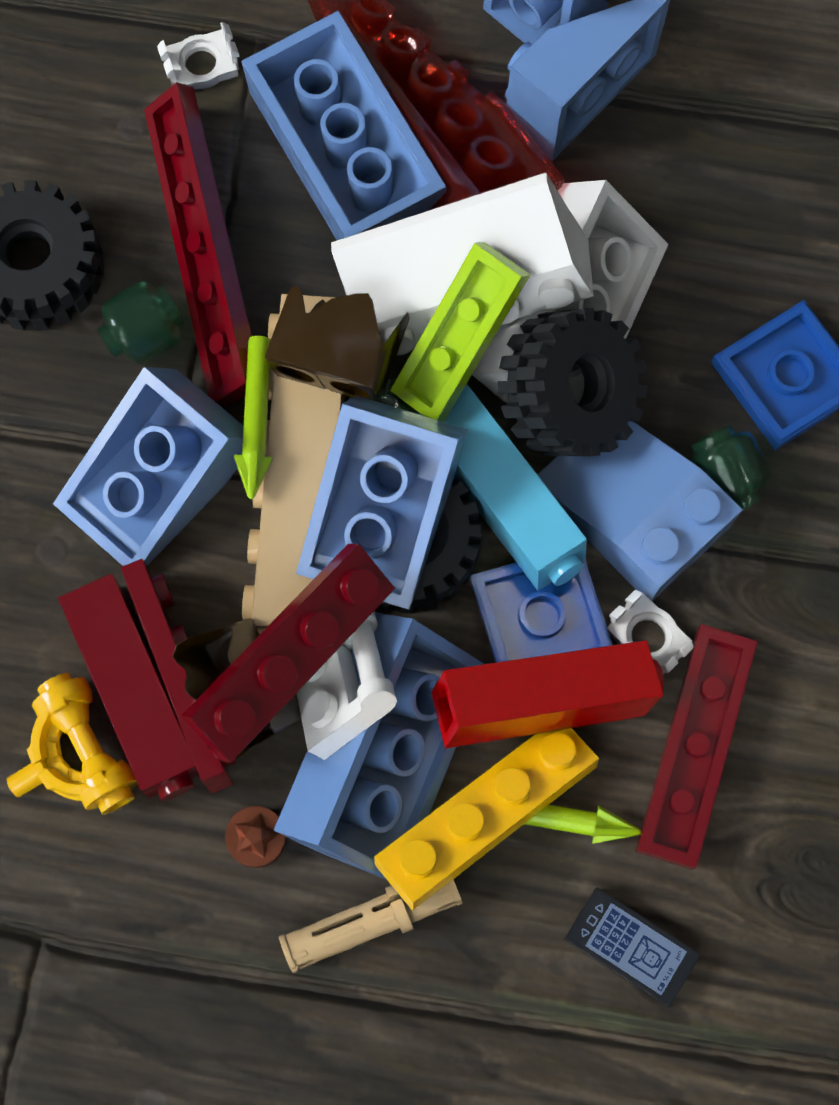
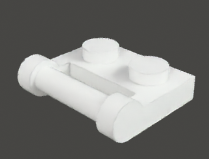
M375 611L296 693L307 750L323 760L334 754L396 706L397 699L393 683L384 676L374 636L378 626ZM352 649L354 650V655L361 680L360 686L358 684L354 662L351 654Z

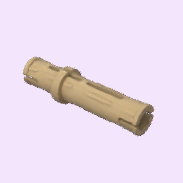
M454 879L413 911L393 886L390 885L385 887L386 894L286 935H280L279 941L292 973H296L300 969L318 961L350 950L399 928L402 933L414 929L412 923L455 905L463 904Z

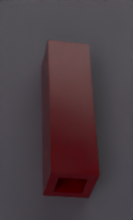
M111 573L58 597V601L141 792L149 798L159 794L161 801H165L192 789L195 786L192 778L199 776L163 679L119 582Z

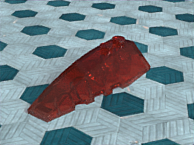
M308 0L316 21L339 11L444 182L446 193L429 210L543 173L548 174L557 191L562 187L565 178L508 106L493 92L483 96L468 83L467 80L470 72L456 60L446 64L431 51L429 47L432 40L419 28L413 29L400 24L394 19L395 8L386 0Z

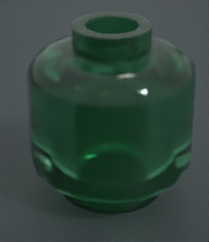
M139 281L103 303L101 310L106 324L97 330L114 358L125 353L131 362L142 365L177 345L181 338L179 326L186 322L163 284L154 288L147 281Z
M729 425L690 445L693 454L688 457V460L701 468L743 510L762 500L758 490L769 481L771 471L751 433L747 431L735 432L732 425Z

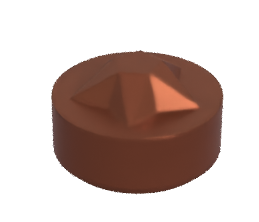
M250 806L238 811L229 821L225 833L226 846L232 857L242 865L250 868H262L274 863L282 855L287 841L286 836L273 831L279 816L272 810L262 806Z

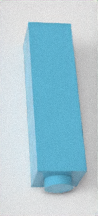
M466 384L447 418L443 421L444 423L468 430L454 480L457 484L462 481L469 489L468 499L471 502H476L480 515L537 591H540L552 582L555 586H560L575 577L583 568L582 562L586 560L587 539Z

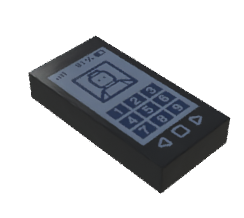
M597 887L594 888L563 939L665 1007L672 1005L701 955Z

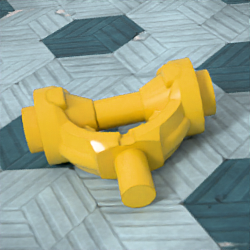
M63 673L45 681L37 689L40 696L32 703L37 719L31 734V744L27 749L31 763L7 777V784L11 792L19 798L43 783L47 790H52L71 800L82 801L86 810L99 808L102 815L109 814L127 805L135 798L131 790L138 783L128 763L122 759L117 761L107 753H104L89 725V703L93 702V695L87 680L84 677L72 679L69 673ZM63 732L68 735L83 763L82 771L70 767L62 757L60 738Z

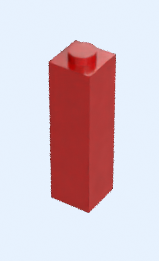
M645 640L444 670L431 695L446 749L643 717L664 696V676L660 664L652 658L648 642Z

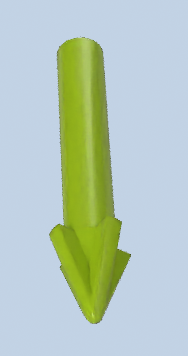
M252 336L248 340L242 455L234 454V459L249 499L255 498L273 460V457H265L270 366L265 359V354L271 339L265 336Z
M549 804L524 824L593 836L592 844L641 834L640 828L598 805L597 812Z

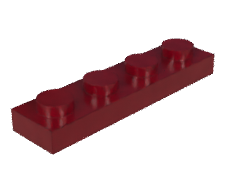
M347 544L181 717L221 761L231 763L394 591L395 587L360 544Z
M143 559L120 567L201 781L211 794L234 785L227 767L237 763L236 759L231 763L221 761L181 717L196 700L185 691L187 671L177 664L172 656L176 645L189 637L183 624L175 627L171 624L166 609L174 606L175 601L163 573L152 576Z
M703 624L697 628L693 642L694 648L689 656L635 852L690 870L697 868L758 641Z

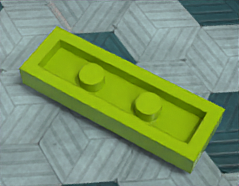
M486 242L474 243L390 391L423 416L441 422L445 421L531 275Z

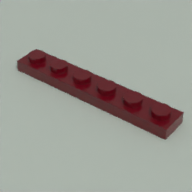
M176 82L147 106L144 112L207 393L221 407H229L245 397L248 340L252 336L194 87Z

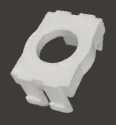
M221 22V30L204 35H193L175 44L166 46L164 40L158 44L157 48L161 60L164 61L163 65L166 75L170 78L172 85L178 82L193 86L194 90L206 89L221 81L239 76L237 60L239 52L235 42L231 41L233 35L228 24ZM206 51L215 57L216 65L208 74L195 75L186 68L188 57L195 52Z
M634 590L625 599L627 602L625 607L619 605L609 615L611 618L607 627L609 635L618 644L633 642L632 630L637 623L641 621L657 623L664 631L665 642L661 649L652 652L651 655L660 664L663 675L665 673L668 674L678 664V660L681 657L684 658L694 648L693 641L676 625L674 619L666 611L658 608L644 593Z

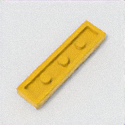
M572 728L535 734L375 855V866L413 911L533 818L539 811L597 768L599 757Z

